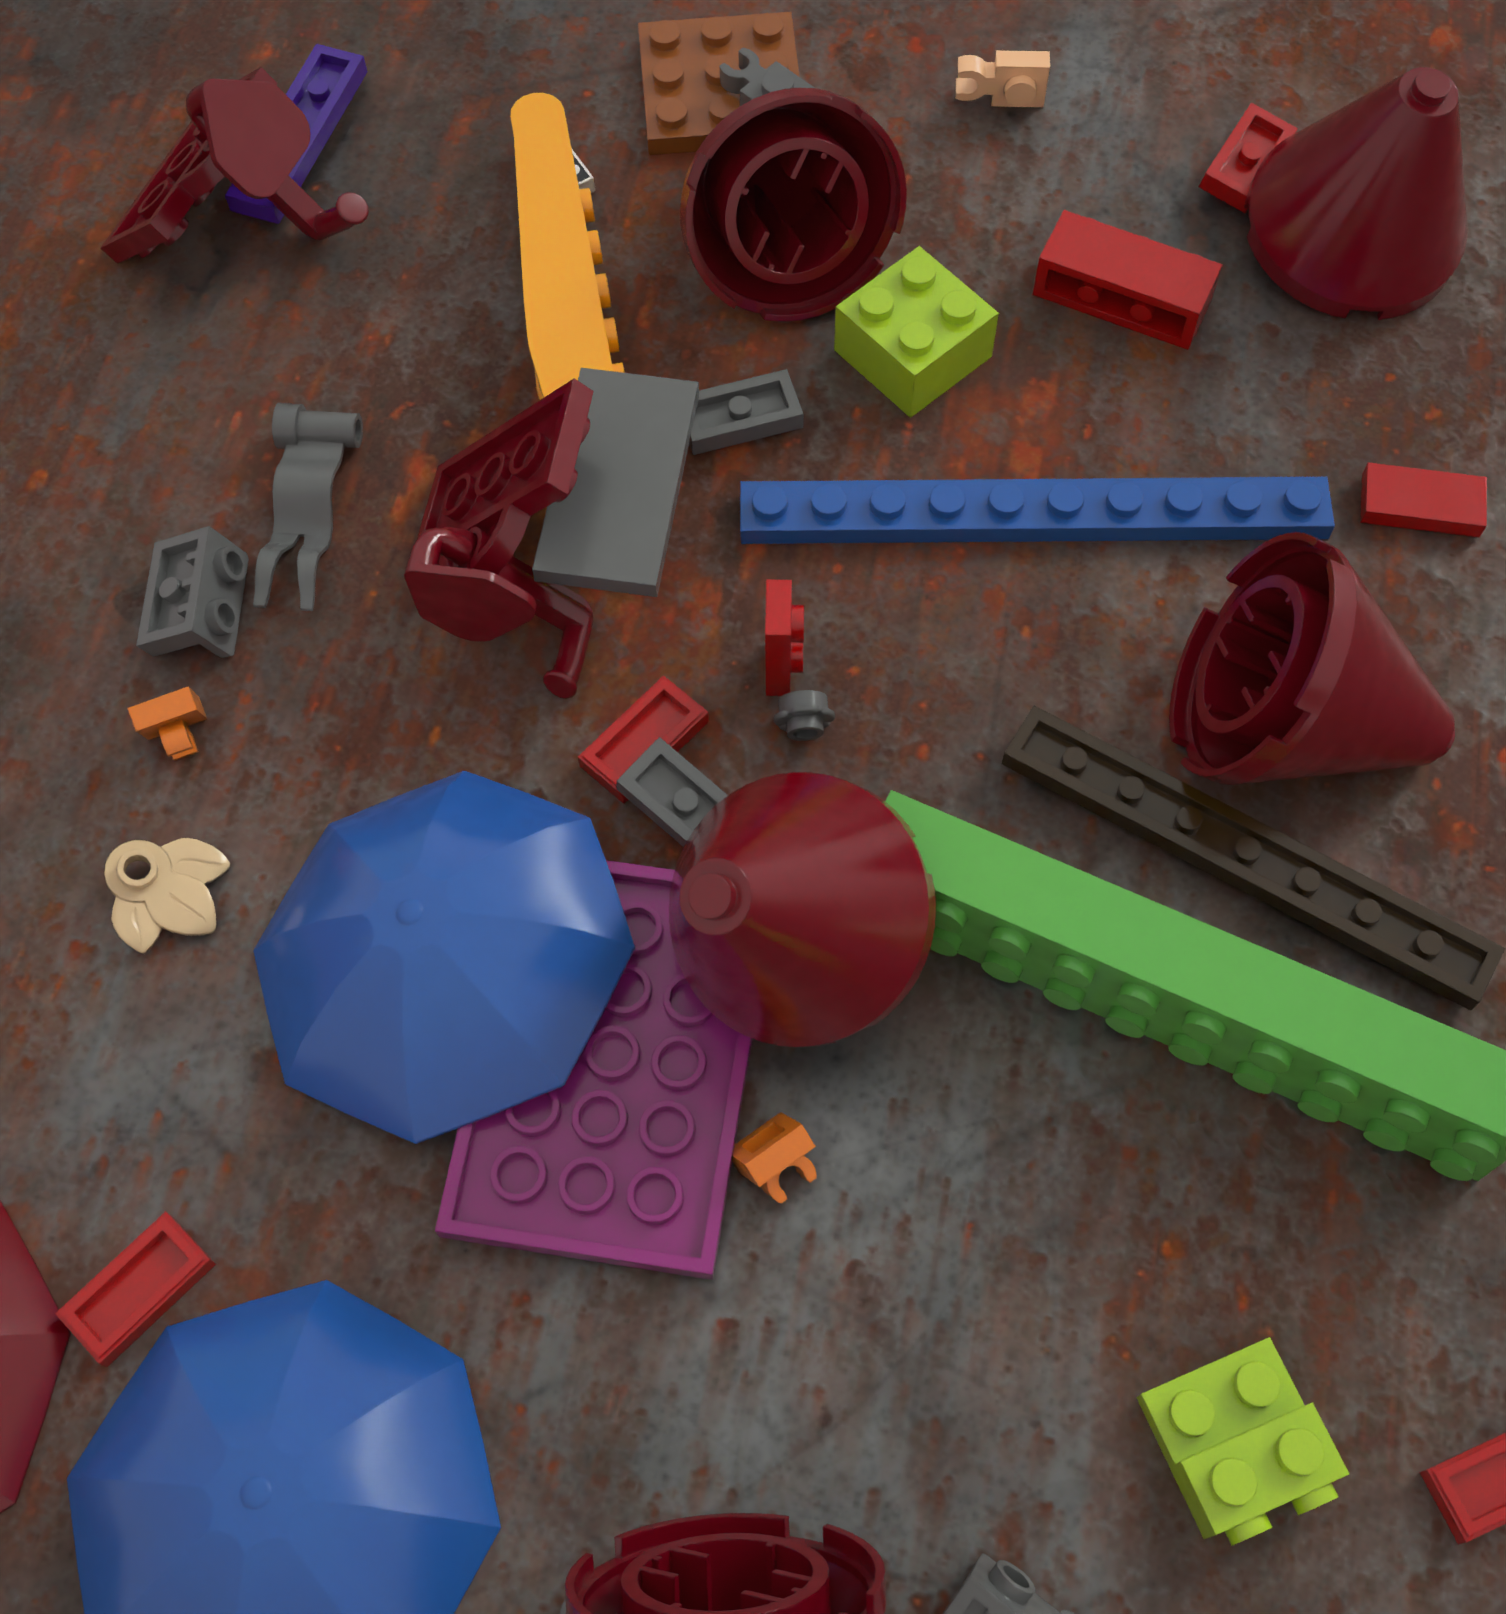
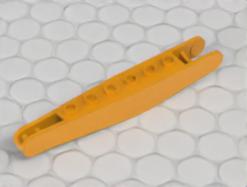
M531 93L515 102L511 108L510 117L515 147L529 352L535 369L537 394L539 400H541L573 378L578 380L581 368L624 373V367L622 362L615 364L611 362L610 353L619 352L614 317L603 319L602 309L611 307L606 273L595 274L594 265L603 264L598 230L587 231L586 223L595 222L590 188L579 189L563 105L553 95Z

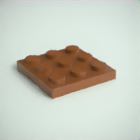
M792 12L638 23L649 155L696 152L716 125L740 107V94L731 93L720 84L719 66L725 63L734 70H741L738 59V51L741 48L753 51L759 58V65L764 69H767L777 61L800 77Z

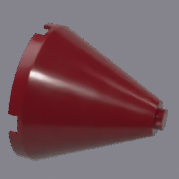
M1428 67L1414 68L1289 136L1267 154L1251 182L1245 200L1244 208L1249 210L1251 224L1247 239L1262 269L1282 290L1301 303L1332 316L1346 318L1350 310L1379 311L1377 314L1378 320L1398 317L1420 308L1443 289L1462 259L1468 232L1458 90L1455 83L1445 73Z
M790 88L754 98L738 107L716 125L697 150L689 166L680 203V225L687 253L709 289L733 309L738 306L748 311L760 313L764 320L797 321L827 313L835 309L839 303L878 275L884 266L880 258L887 248L893 233H901L907 201L903 164L893 141L883 127L865 109L842 95L816 88Z
M1300 532L1285 533L1264 542L1251 551L1226 576L1227 581L1238 586L1229 596L1219 613L1204 607L1189 635L1177 667L1171 692L1169 729L1171 742L1186 747L1189 758L1184 757L1180 763L1196 775L1222 785H1238L1424 766L1445 755L1453 745L1455 739L1454 716L1343 553L1334 546L1311 535Z
M812 772L782 773L761 778L737 789L717 803L704 816L687 840L676 865L669 899V925L676 958L685 979L704 1006L730 1028L747 1037L764 1043L789 1047L821 1046L836 1043L835 1041L849 1037L866 1027H873L888 1016L907 996L920 976L932 945L936 919V899L932 874L926 872L921 854L913 839L916 836L905 820L889 804L869 790L840 778Z
M724 1513L699 1515L658 1522L633 1529L614 1537L615 1558L594 1569L593 1554L585 1553L571 1567L565 1581L566 1614H884L886 1609L884 1562L873 1546L857 1535L830 1524L823 1526V1543L790 1536L789 1516L777 1514Z

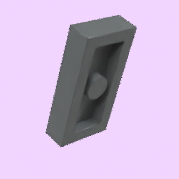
M785 369L699 390V399L689 442L692 454L696 455L803 428L804 414L788 370Z
M660 737L627 769L616 783V789L683 847L704 816L717 803L728 796Z

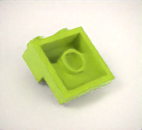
M1270 1337L1148 1390L1137 1397L1139 1405L1203 1539L1225 1531L1231 1546L1272 1528L1266 1512L1291 1501L1297 1515H1300L1338 1498L1339 1496L1332 1482L1349 1475L1313 1402L1304 1405Z

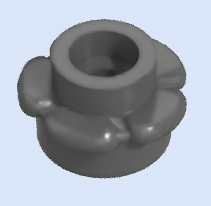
M799 690L787 693L779 698V712L773 718L774 723L781 730L787 732L789 739L808 741L824 735V728L834 721L835 712L828 708V698L825 693L815 690Z

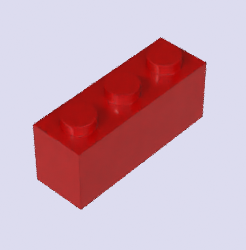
M1063 210L1039 257L1032 295L1189 350L1212 301L1223 264L1159 243L1145 236L1136 235L1101 223L1095 219Z

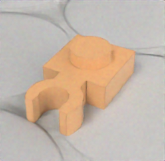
M996 50L995 62H985L982 58L975 55L958 57L955 99L973 101L983 95H991V106L1043 108L1050 71V51Z

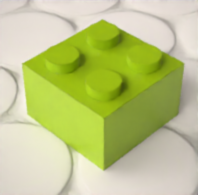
M918 246L836 306L834 351L911 418L992 357L999 313L923 248Z

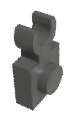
M741 48L738 51L739 68L741 70H734L725 63L719 66L720 84L725 90L740 94V106L754 98L782 89L815 88L777 61L767 69H764L759 65L758 56L747 48Z

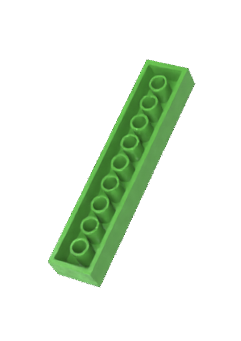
M893 790L890 791L885 802L897 811L916 837L913 839L921 854L926 872L932 874L936 899V919L931 950L945 956H955L958 953L981 963L983 970L998 980L1008 983H1016L1020 980L1042 990L1043 995L1050 1002L1069 1010L1083 1008L1106 1018L1105 1022L1109 1027L1123 1035L1135 1038L1145 1035L1168 1045L1169 1051L1175 1057L1194 1065H1206L1209 1063L1232 1073L1235 1082L1248 1090L1263 1094H1269L1273 1091L1298 1102V1108L1312 1118L1324 1122H1336L1339 1120L1364 1131L1363 1136L1378 1147L1390 1151H1403L1405 1149L1430 1160V1166L1435 1171L1449 1178L1461 1181L1472 1179L1479 1181L1506 1161V1050Z

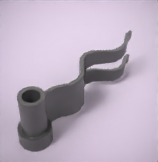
M279 402L276 404L273 412L272 435L276 448L285 450L276 468L273 480V534L270 542L260 549L257 557L253 607H267L277 562L283 553L296 545L300 537H304V544L300 548L297 558L300 610L313 611L317 565L320 556L329 549L332 540V490L335 474L341 465L344 448L360 447L363 437V423L359 413L306 410L303 404Z

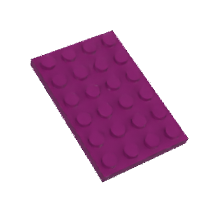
M606 860L636 948L565 1085L497 1114L458 1128L435 1232L441 1238L713 1280L733 1161L732 1154L736 1143L753 1038L730 1028L710 1012L695 995L683 975L673 948L669 925V899L675 870Z

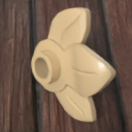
M180 838L161 847L146 840H131L116 847L106 860L104 876L109 890L116 896L111 919L119 938L134 950L144 954L155 944L162 929L186 936L214 933L216 930L215 906L211 894L205 885L221 877L230 868V862L225 855L214 846L191 838ZM135 861L146 862L151 867L149 874L140 880L129 878L125 874L126 868Z

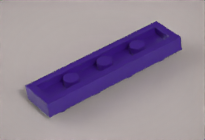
M316 44L286 93L290 100L303 112L310 127L309 145L288 175L300 187L368 72L364 56ZM231 184L225 194L229 209L232 212L279 224L284 217V214L267 198L254 199L248 197L233 184Z

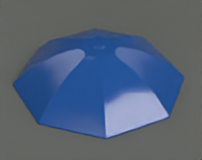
M462 771L328 824L288 889L253 952L285 1084L345 1114L409 1142L418 1144L564 1086L598 1024L636 947L591 818L529 793L467 771Z
M328 1280L262 1297L167 1326L110 1409L67 1477L84 1614H455L501 1529L484 1442L464 1360L396 1318Z

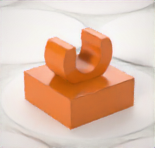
M189 686L127 708L136 732L147 740L160 736L167 755L172 756L174 761L198 753L189 725L206 720L207 717L199 696Z
M782 1112L735 1144L732 1162L738 1172L758 1187H761L768 1196L778 1203L782 1204L787 1200L785 1192L779 1185V1176L787 1167L795 1166L797 1173L809 1183L817 1178L813 1163L804 1156L816 1147L801 1123Z

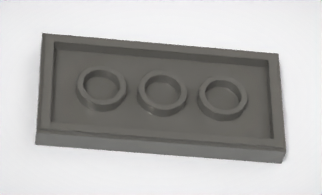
M581 368L578 381L594 391L587 416L590 419V429L579 448L575 464L578 476L574 488L563 501L554 502L547 506L532 568L534 581L657 597L699 399V382Z

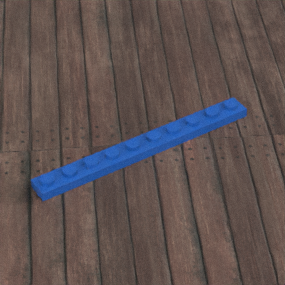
M1327 477L740 481L741 544L1270 540L1276 536L1292 532L1306 533L1318 539H1329L1335 527Z

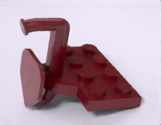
M260 67L239 80L208 79L189 92L186 97V111L191 119L190 124L100 249L118 264L137 254L144 258L162 242L166 246L172 245L189 225V221L184 216L192 205L195 207L200 205L212 193L216 184L224 177L246 196L254 199L267 198L295 226L314 240H324L348 230L354 225L363 223L367 219L369 210L366 201L360 195L347 192L338 197L335 207L324 211L288 176L309 145V123L303 112L276 86L277 82Z
M575 378L437 467L418 537L411 548L404 572L405 581L419 615L426 621L459 638L477 642L490 641L533 619L534 615L563 630L553 670H549L544 674L543 682L552 694L565 699L572 698L577 693L576 683L583 668L593 626L592 608L582 596L563 585L534 581L532 567L513 557V554L524 536L532 515L554 502L563 501L571 493L577 481L578 473L575 469L580 445L590 429V419L587 416L594 391Z

